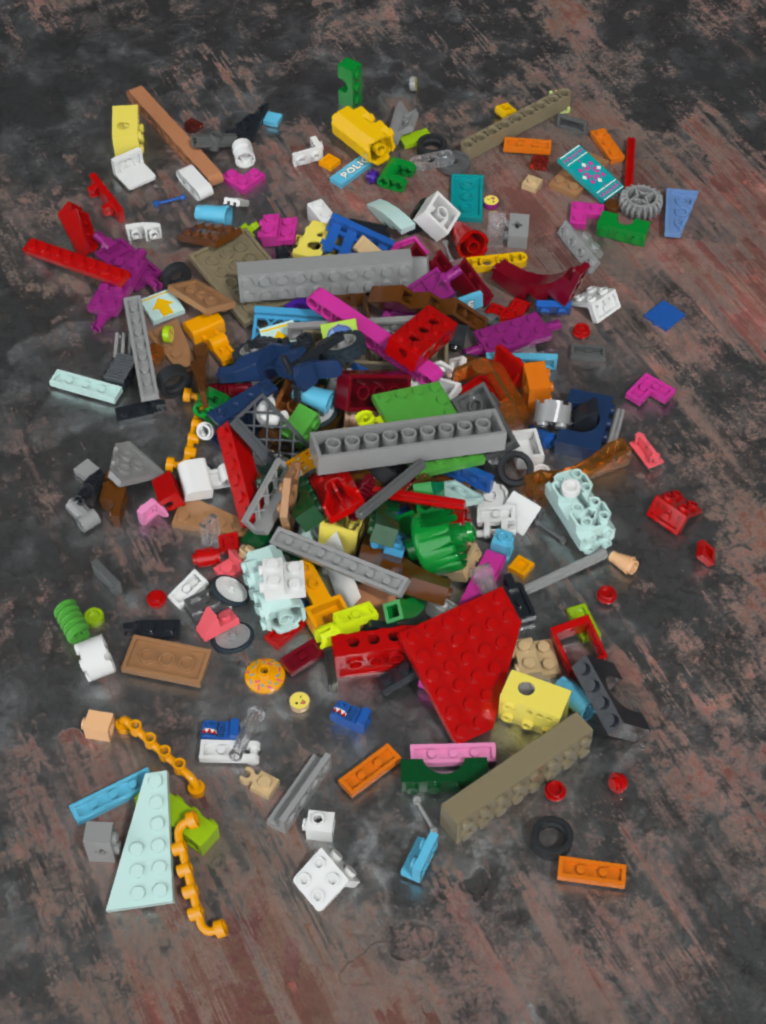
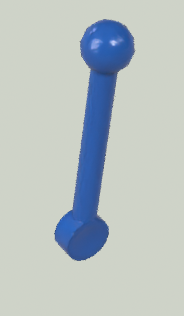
M181 194L179 197L163 201L155 200L153 201V206L158 207L160 204L177 200L184 201L186 196Z

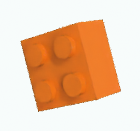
M545 361L523 363L521 391L527 414H534L535 400H540V403H544V399H552L551 392L554 391L553 382L549 380L550 369L546 368Z

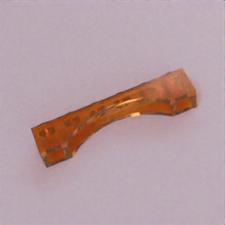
M623 437L605 444L592 456L571 467L560 470L540 469L525 475L523 491L527 497L533 499V502H537L546 498L544 494L545 484L549 481L552 483L554 481L553 477L557 473L577 468L582 470L592 480L629 465L632 449Z

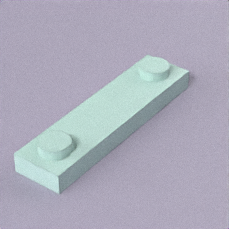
M60 369L55 371L49 381L52 387L116 404L123 392L121 386Z

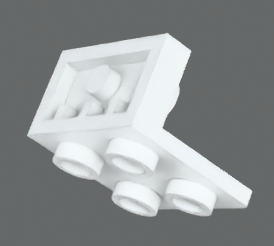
M590 286L586 288L585 292L576 295L572 300V306L588 308L592 322L597 324L621 308L616 289Z

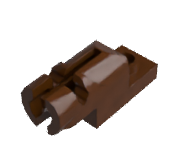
M107 470L104 476L105 481L102 483L99 502L102 510L109 511V519H112L113 527L121 528L129 499L126 486L119 488L108 477L109 470Z

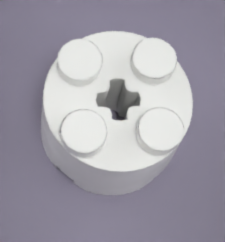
M102 634L74 644L77 655H80L81 660H79L82 671H85L88 682L116 672L111 653H109L107 643Z

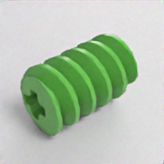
M67 599L59 603L54 609V616L61 630H63L67 641L70 644H76L88 639L90 636L88 631L89 625L86 623V619L83 617L74 599Z

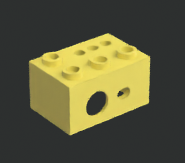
M138 104L112 106V140L115 157L137 147L144 153V144H141L144 143V134H142L144 133V124L140 123Z
M312 220L310 225L306 226L303 237H300L298 246L293 249L292 258L334 255L335 250H332L330 254H325L322 251L323 245L320 244L322 238L325 239L328 231L325 230L327 223Z
M324 513L325 520L319 525L318 542L325 544L337 531L344 552L356 555L369 522V515L365 519H358L357 521H351L346 516L331 524L328 517H326V513Z
M512 669L500 694L497 718L506 723H513L525 730H532L543 735L565 720L572 691ZM523 682H529L533 684L535 691L531 695H523L519 692L518 686Z

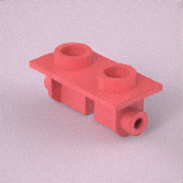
M637 432L635 440L629 442V445L645 466L650 469L663 464V459L646 439L645 434Z

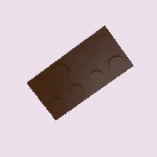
M202 220L196 222L193 227L183 229L182 233L178 234L177 237L180 242L218 248L243 233L241 227Z

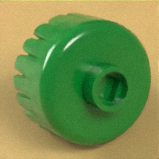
M444 508L425 513H415L410 521L412 537L405 540L410 559L412 561L419 560L423 569L439 576L466 568L468 562L465 560L467 553L462 552L466 550L467 542L474 543L477 540L472 522L465 521L464 525L461 523L450 524L457 520V515L451 514L454 510Z

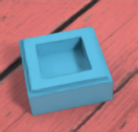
M268 111L263 119V125L278 128L283 115Z

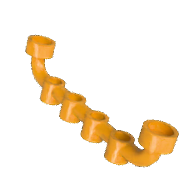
M185 387L183 402L190 403L191 399L198 400V393L192 392V388ZM195 414L191 421V429L188 434L182 461L196 458L197 448H194V444L199 445L200 442L196 430L197 426L204 422V420H200L201 418ZM168 456L165 471L170 470V472H173L182 461H175V457Z
M128 716L117 718L115 726L119 734L131 733L132 736L139 737L144 741L147 749H153L159 755L160 761L169 763L176 775H182L188 780L187 788L190 797L199 799L204 796L206 792L204 782L197 779L186 767V762L183 758H175L168 745H160L157 742L155 733L145 732L140 720H132Z
M195 810L186 812L185 818L176 825L174 830L175 842L170 847L172 854L180 858L181 864L176 865V872L179 878H185L186 886L181 887L184 899H190L192 907L187 909L189 920L191 922L196 921L199 931L204 935H216L220 939L228 936L227 924L223 918L213 921V926L206 925L204 919L205 912L199 899V889L193 876L194 869L187 853L188 846L183 837V831L186 827L190 830L200 827L198 814Z

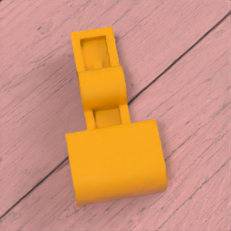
M218 312L213 315L201 314L182 322L183 331L195 345L201 342L206 343L207 348L223 367L234 362L232 357L234 349L229 345L225 334V322Z
M303 559L306 597L304 599L308 600L311 604L305 607V622L314 636V630L319 628V626L333 622L334 612L348 607L341 594L333 597L330 596L313 563Z

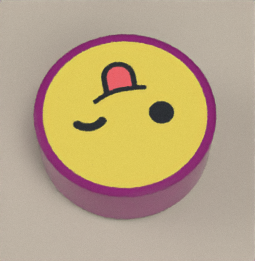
M495 195L485 196L483 198L484 208L488 210L497 209L499 207V198Z

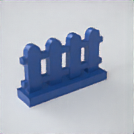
M333 212L325 229L328 231L325 239L322 238L320 244L323 245L322 251L325 254H330L332 250L337 251L338 254L354 253L351 252L353 243L356 244L362 235L366 236L367 239L382 251L391 250L395 240ZM338 236L344 238L341 247L335 244Z

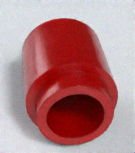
M212 546L195 549L196 553L192 554L193 564L198 565V569L217 566V563H221L219 547L214 548Z

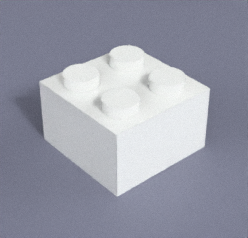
M436 191L424 201L413 220L438 242L449 234L461 213L439 191Z

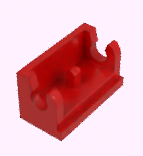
M170 470L151 480L159 504L165 505L168 502H172V505L166 507L167 511H172L186 505L180 487Z

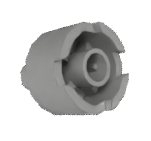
M544 399V403H540V400H535L533 423L542 429H547L548 426H555L556 430H559V428L566 429L567 426H570L572 403L568 402L567 405H563L561 400Z

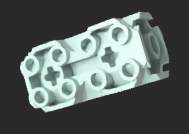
M577 468L557 473L553 477L554 481L552 483L549 481L545 484L544 494L578 549L583 551L585 555H589L594 551L609 548L612 545L611 540L614 539L616 530L610 521L611 511L604 501H601L599 497L594 496L592 493L593 484L587 474ZM575 479L581 484V491L577 497L567 498L561 493V485L564 480Z
M268 545L249 551L246 554V559L240 565L244 574L242 576L245 586L249 587L251 601L254 600L256 615L260 616L259 621L262 631L268 630L272 632L273 629L276 633L283 634L298 628V623L301 620L303 622L306 620V611L301 598L265 601L264 593H260L259 581H263V577H259L258 566L262 565V559L283 557V562H286L280 549H277L275 545Z

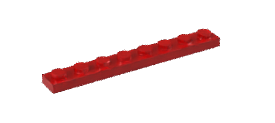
M31 238L22 249L26 255L120 288L132 276L128 270Z

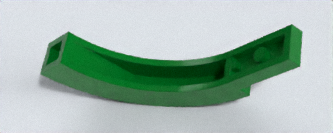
M414 510L397 515L396 518L397 522H399V531L409 535V537H412L410 521L411 517L416 513ZM405 548L404 557L421 567L419 560L412 561L410 559L407 548ZM404 594L401 599L382 604L386 624H395L416 617L423 611L427 601Z

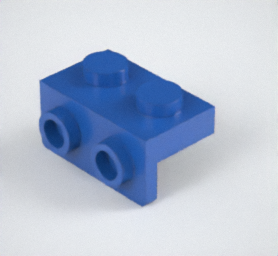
M552 297L549 300L535 299V312L538 314L570 315L572 301L564 307Z

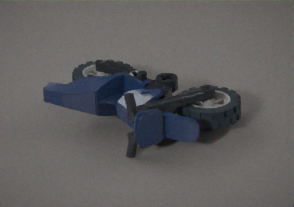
M358 330L337 331L331 334L330 337H325L315 348H312L315 341L310 332L298 335L296 337L297 341L290 342L288 337L282 339L271 336L256 337L236 347L232 352L234 364L219 368L216 376L219 383L222 384L262 381L278 375L279 377L295 381V383L291 384L294 402H300L302 400L301 391L309 390L319 379L339 377L343 372L342 365L361 358V355H364L368 349L365 337Z

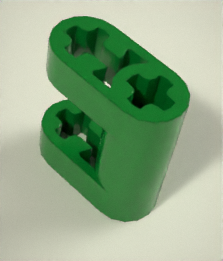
M392 157L378 176L377 184L384 189L401 193L408 185L404 177H413L417 167L411 161Z
M209 386L208 408L199 409L202 402L198 393V400L194 403L193 412L196 416L215 424L207 416V412L231 398L227 394Z

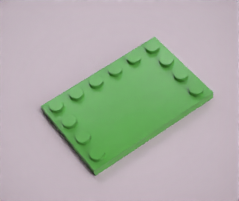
M439 381L373 394L371 398L384 423L458 413ZM483 453L425 461L426 468L415 479L484 465L486 458Z

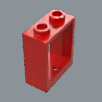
M588 614L550 628V639L568 678L577 677L560 642L562 639L586 631L597 655L596 658L605 661L608 659V655Z

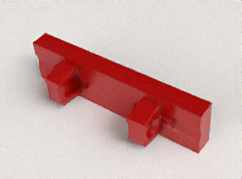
M95 172L89 174L91 186L87 187L88 195L90 198L99 196L104 203L101 206L103 215L105 217L113 215L119 224L126 222L124 209Z

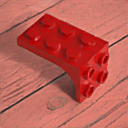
M498 344L495 349V356L488 368L464 384L458 396L485 382L490 392H493L499 401L504 400L522 386L524 366L522 360L512 354L507 348Z

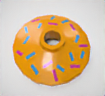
M257 659L246 668L244 674L245 683L255 693H273L284 684L285 670L274 659Z

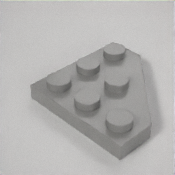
M130 441L115 443L108 477L119 488L150 481L164 474L160 467Z

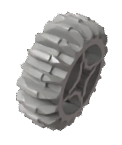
M637 183L635 186L631 184L630 187L627 186L625 190H622L619 196L621 213H625V216H630L631 219L636 218L644 221L645 219L651 220L652 217L656 218L663 207V196L660 194V191H656V188H651V185L645 186V184L639 185Z

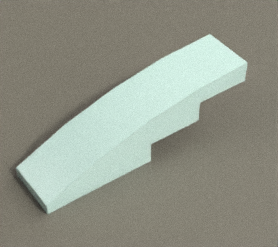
M382 199L366 204V207L383 225L387 224L392 230L396 229L401 235L415 229L416 224L393 204Z

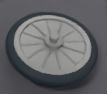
M240 622L237 626L212 638L213 646L222 653H238L251 645L255 636L254 630L249 624Z

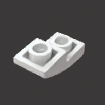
M140 222L125 225L128 241L145 238L146 242L162 238L160 223Z

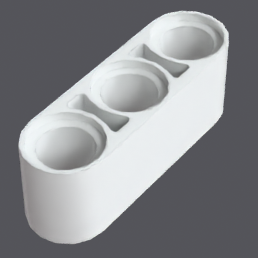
M192 164L176 171L179 182L198 202L214 195L210 183Z

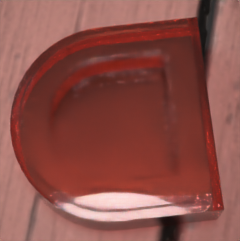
M190 118L184 123L185 131L190 134L197 133L203 128V123Z

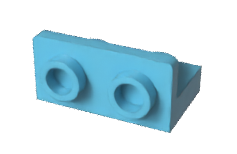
M430 831L427 838L420 836L416 838L400 871L401 876L421 883L438 847L439 834Z

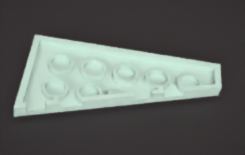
M167 770L145 773L106 911L108 913L175 903L173 854L170 847L172 844L169 773Z

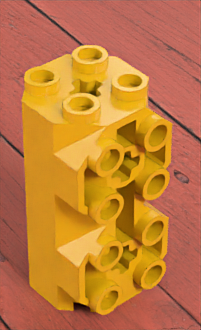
M346 106L333 114L331 126L335 136L369 163L379 166L389 160L390 151L393 152L396 148L392 128H388L381 120L375 122L374 115L369 113L363 106L356 109Z

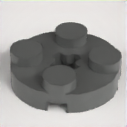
M453 150V153H448L447 151L439 157V171L441 173L452 176V174H465L470 169L469 156L462 151Z

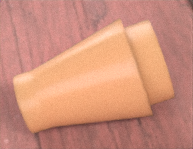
M612 551L608 558L611 563L626 575H633L639 566V561L635 557Z

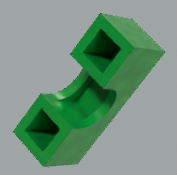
M346 57L338 64V78L346 83L338 90V102L344 106L356 108L363 101L362 64Z
M602 211L597 223L596 236L644 247L649 235L651 222L635 218L632 224L623 225L618 222L619 214Z

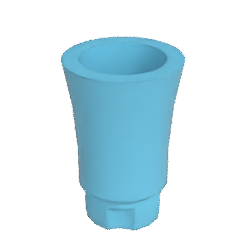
M197 205L194 217L197 221L204 220L205 222L231 225L233 208L231 205Z
M312 386L305 392L301 391L302 400L300 403L306 404L327 415L333 404L335 391Z
M562 676L555 682L554 685L572 691L569 708L574 713L577 712L585 721L595 714V710L583 688L566 676Z

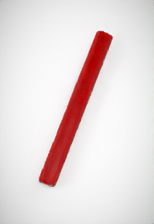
M634 137L627 138L624 190L627 186L630 187L633 184L636 142Z
M374 486L372 488V497L384 487ZM405 490L397 491L388 499L457 511H464L466 507L464 499Z

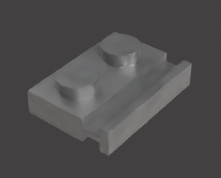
M212 588L184 599V604L192 618H194L196 625H198L207 606L216 615L228 608L233 609V606L219 600L213 593Z

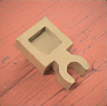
M246 767L245 772L250 776L245 778L240 775V783L251 785V792L269 801L280 785V780L262 770L257 775L251 767Z

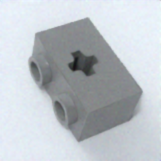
M510 213L509 220L506 219L505 229L508 231H505L504 241H507V248L527 249L530 214Z
M86 821L83 844L89 862L116 863L117 854H121L122 842L119 841V832L115 830L114 823Z

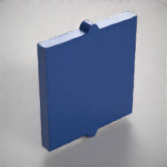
M663 300L647 312L644 318L652 322L654 326H658L667 332L682 320L686 314L678 310L676 306H672Z

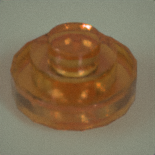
M150 343L153 365L156 366L164 361V348L157 343Z

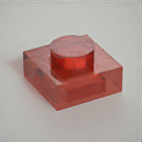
M534 154L530 163V169L545 172L550 157Z

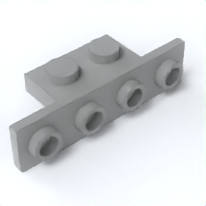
M401 100L397 102L389 126L394 132L395 146L399 144L402 135H408L414 131L419 115L416 109L408 112Z
M565 220L557 234L581 264L585 261L590 265L587 272L592 275L601 263L599 259H601L604 253L600 249L599 244L593 241L591 234L586 231H576L568 220Z

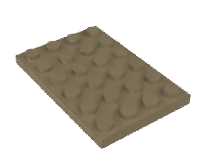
M244 228L242 229L243 234L218 248L206 246L189 254V260L213 289L235 301V308L229 310L241 325L246 328L254 322V306L285 308L284 305L294 299L240 303L237 262L272 260L248 229Z

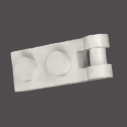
M201 739L199 762L247 763L248 765L256 766L259 764L260 757L258 752L260 751L261 743L251 740ZM243 750H248L249 754H243Z

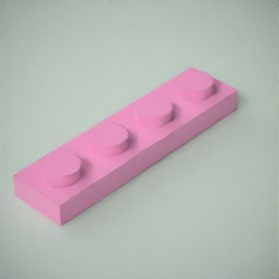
M495 742L410 744V759H423L427 767L462 766L465 758L487 757L488 766L497 764Z

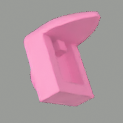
M155 498L149 499L137 510L139 523L143 526L157 515L162 517L169 516L165 506L160 505Z

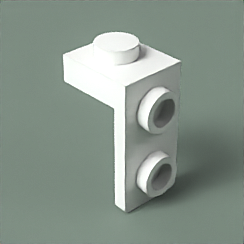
M316 136L310 137L309 149L292 153L293 166L298 167L322 159L323 143Z
M463 355L449 359V364L441 360L433 362L442 369L443 377L448 380L456 381L465 377L467 358Z

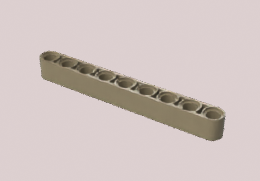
M561 88L461 141V151L469 156V160L502 144L504 137H515L566 110L567 107L571 106V90Z

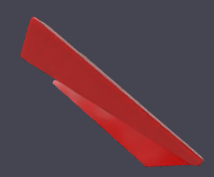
M68 201L58 212V217L76 252L88 256L99 248L98 242L93 239L95 232L90 216L82 211V207Z

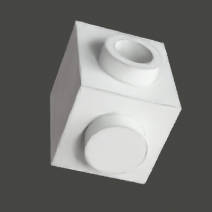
M309 810L308 817L303 818L302 831H306V839L333 842L336 823L335 812Z

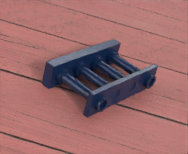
M266 378L207 412V416L219 428L226 421L235 417L261 392L268 398L277 392L278 388ZM248 413L247 416L241 419L244 424H253V413ZM255 416V424H259ZM255 427V433L259 431L261 427ZM216 433L212 436L210 440L211 443L221 452L218 436Z

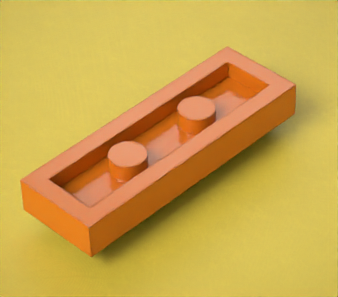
M605 128L590 131V137L603 156L610 161V165L625 160L624 154Z
M504 137L503 152L550 155L552 140Z
M387 743L338 780V784L351 798H354L399 764L402 757Z
M559 855L557 880L625 889L627 865Z

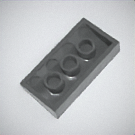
M485 382L480 383L452 400L458 413L496 408L507 431L505 450L483 453L486 461L520 447Z

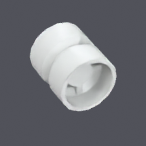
M246 138L235 140L231 147L236 165L243 169L253 166L256 159L250 140Z

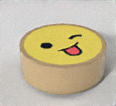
M300 691L293 693L289 698L291 710L295 713L306 712L310 707V697L308 694Z

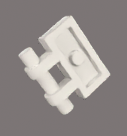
M516 505L477 507V526L484 527V530L476 531L477 538L491 539V537H494L497 529H491V526H501V529L516 535V528H508V525H516Z

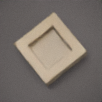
M528 174L522 182L521 189L536 194L543 184V179Z

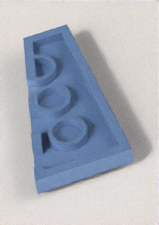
M666 188L664 237L681 238L699 191Z

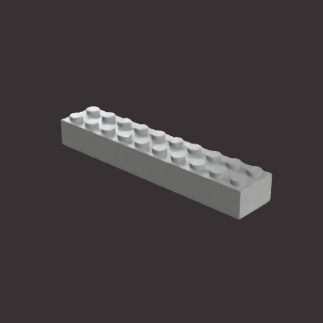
M397 249L237 262L240 303L306 298L319 287L327 290L332 295L371 292L372 286L404 285L407 287L413 283L411 250Z
M496 408L310 432L309 451L319 476L414 463L418 459L429 461L505 450L507 431Z

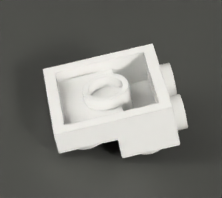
M283 557L262 559V565L258 567L259 577H263V581H259L260 593L265 595V601L306 597L303 560L283 562Z

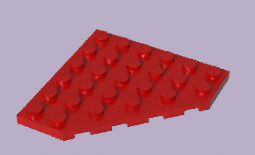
M503 586L402 631L397 635L452 743H466L490 731L494 726L499 708L500 694L506 682L522 623Z

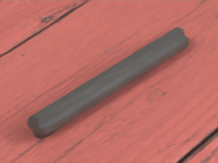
M422 459L415 461L355 511L356 517L360 520L365 519L426 468V462Z

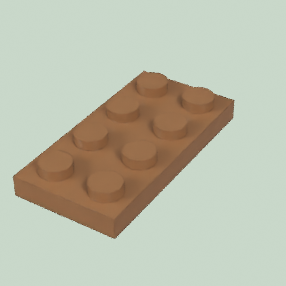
M587 151L605 169L609 166V160ZM564 168L549 182L548 188L574 200L586 190Z
M197 278L168 285V292L201 311L204 315L227 312L229 309L235 308L234 300Z
M134 634L122 663L121 671L122 673L201 688L212 657V650Z

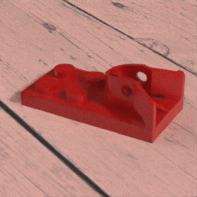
M349 471L319 476L315 473L309 477L331 524L354 513L365 503Z

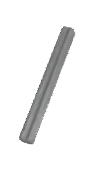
M600 549L524 584L527 595L609 557L607 550Z

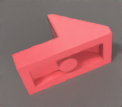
M228 549L229 558L213 568L214 574L216 576L230 575L235 578L242 575L240 563L244 560L238 554L240 550Z
M207 606L195 630L202 640L207 642L237 626L240 622L239 618L230 608L216 615Z

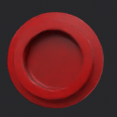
M585 323L576 324L573 328V335L579 339L589 337V326Z
M605 585L597 591V599L600 603L609 605L616 601L617 594L613 587Z
M153 590L147 595L146 600L153 609H160L165 605L167 597L163 591Z
M611 773L608 785L614 793L621 794L628 787L627 778L623 773Z
M554 780L545 786L544 794L548 800L559 802L565 798L566 788L560 781Z

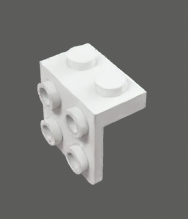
M139 147L111 158L113 174L128 190L136 189L156 179V175L144 163L142 150Z
M321 847L293 879L295 885L317 911H323L344 887L355 888L360 883V880L356 877V871L343 862V856L336 849Z

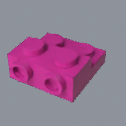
M280 213L263 215V219L259 220L261 231H258V240L262 242L263 247L281 246L284 244L292 245L296 243L297 217L281 218Z

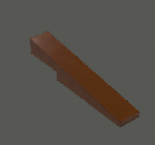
M204 343L193 346L195 361L190 363L203 408H208L209 354L207 344Z

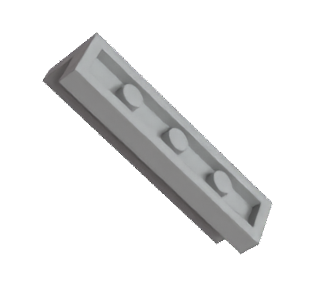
M280 458L275 459L241 520L255 535H268L280 514L277 512L278 502L282 498L279 487L289 469ZM279 466L283 469L280 477L277 476ZM273 481V490L269 493L268 485ZM262 497H264L265 504L263 508L260 509L259 501ZM253 513H255L256 518L254 524L249 521Z
M325 752L322 758L315 754L311 756L267 819V825L286 835L332 768L331 754Z

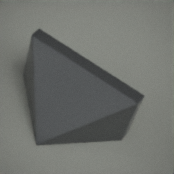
M559 113L557 127L586 136L588 121Z

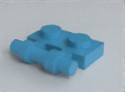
M398 531L393 548L370 542L374 549H383L385 554L403 558L406 548L405 540L409 535Z

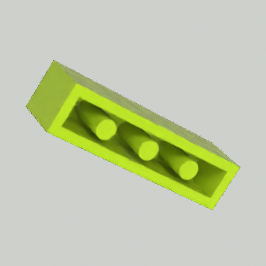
M170 793L172 834L174 835L178 822L185 818V813L195 810L200 820V827L192 830L186 827L183 831V837L189 847L204 856L220 838L218 824L213 819H207L202 816V813L196 807H190L185 804V801L176 794L174 796ZM139 794L134 798L135 804L137 803Z

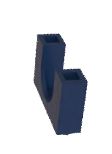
M571 388L567 403H572L571 414L578 406L593 397H597L599 410L597 427L588 432H577L559 428L555 440L554 453L597 463L599 455L603 456L605 445H602V443L607 441L609 433L606 431V428L610 429L612 418L609 417L614 415L616 405H613L614 397Z

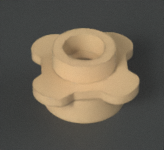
M242 544L238 554L245 560L246 554L256 549L251 545Z

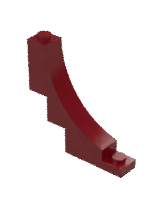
M417 242L399 248L410 249L412 256H428L429 272L438 267L441 272L445 273L458 264L463 274L451 281V287L463 296L480 290L483 293L482 308L487 307L494 297L465 257L450 262L441 249L425 254Z
M504 259L501 263L497 262L494 265L490 279L521 300L525 301L530 295L536 300H549L552 297L565 307L575 297L590 265L584 261L580 266L570 267L568 270L558 274L541 275L523 270Z

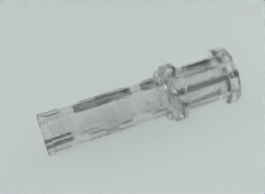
M252 706L248 709L247 717L241 722V731L229 752L231 760L241 761L252 736L258 732L259 724L265 718V712L261 708Z

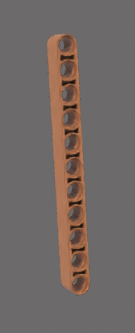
M142 85L127 90V97L131 104H138L139 113L187 166L192 164L212 187L224 182L221 171L200 148L194 149L191 146V138Z

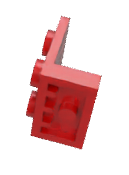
M670 490L655 496L646 515L675 535H679L687 520L701 514L703 510L698 507L699 505L696 502L684 498L681 492Z

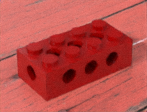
M428 305L389 337L384 353L412 372H415L452 340L458 323L436 308Z
M399 625L392 628H379L377 630L358 631L357 633L350 634L341 633L331 636L335 678L340 679L387 672L407 661L409 658L397 635L413 627V625Z

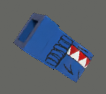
M338 700L329 717L334 723L364 735L372 720V713L369 708L363 707L361 709L353 705L351 706L345 701Z
M231 718V721H203L201 724L200 741L201 739L240 740V720Z

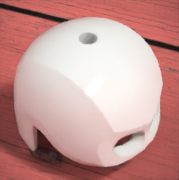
M271 396L268 397V399L275 406L274 398ZM262 400L256 407V411H267V403ZM269 406V411L274 412V410ZM286 410L281 411L282 415L289 420L288 412ZM256 413V419L259 424L266 425V414ZM269 414V425H279L280 417L277 414Z

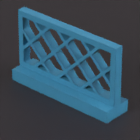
M254 306L251 340L260 336V328L257 326L258 320L266 321L268 323L266 327L275 325L277 322L289 320L309 322L325 321V318L312 309Z

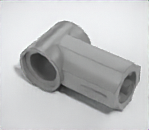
M74 497L69 499L65 505L66 510L74 517L83 533L101 523V519L94 509H89L85 503L82 506L77 505L76 503L79 500L74 502Z

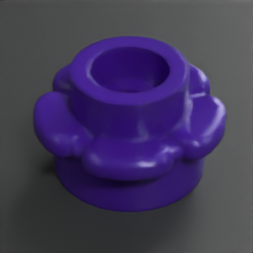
M374 169L367 172L366 180L369 181L370 185L372 183L377 184L379 172Z

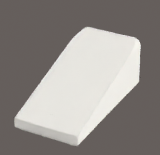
M194 569L167 598L179 609H182L185 606L184 599L208 589L211 584Z

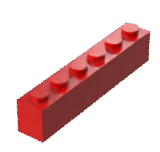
M227 421L216 432L240 526L247 528L241 520L261 485L251 447ZM262 497L259 501L260 509L263 508L265 504L264 497ZM255 513L249 519L252 524L256 521Z

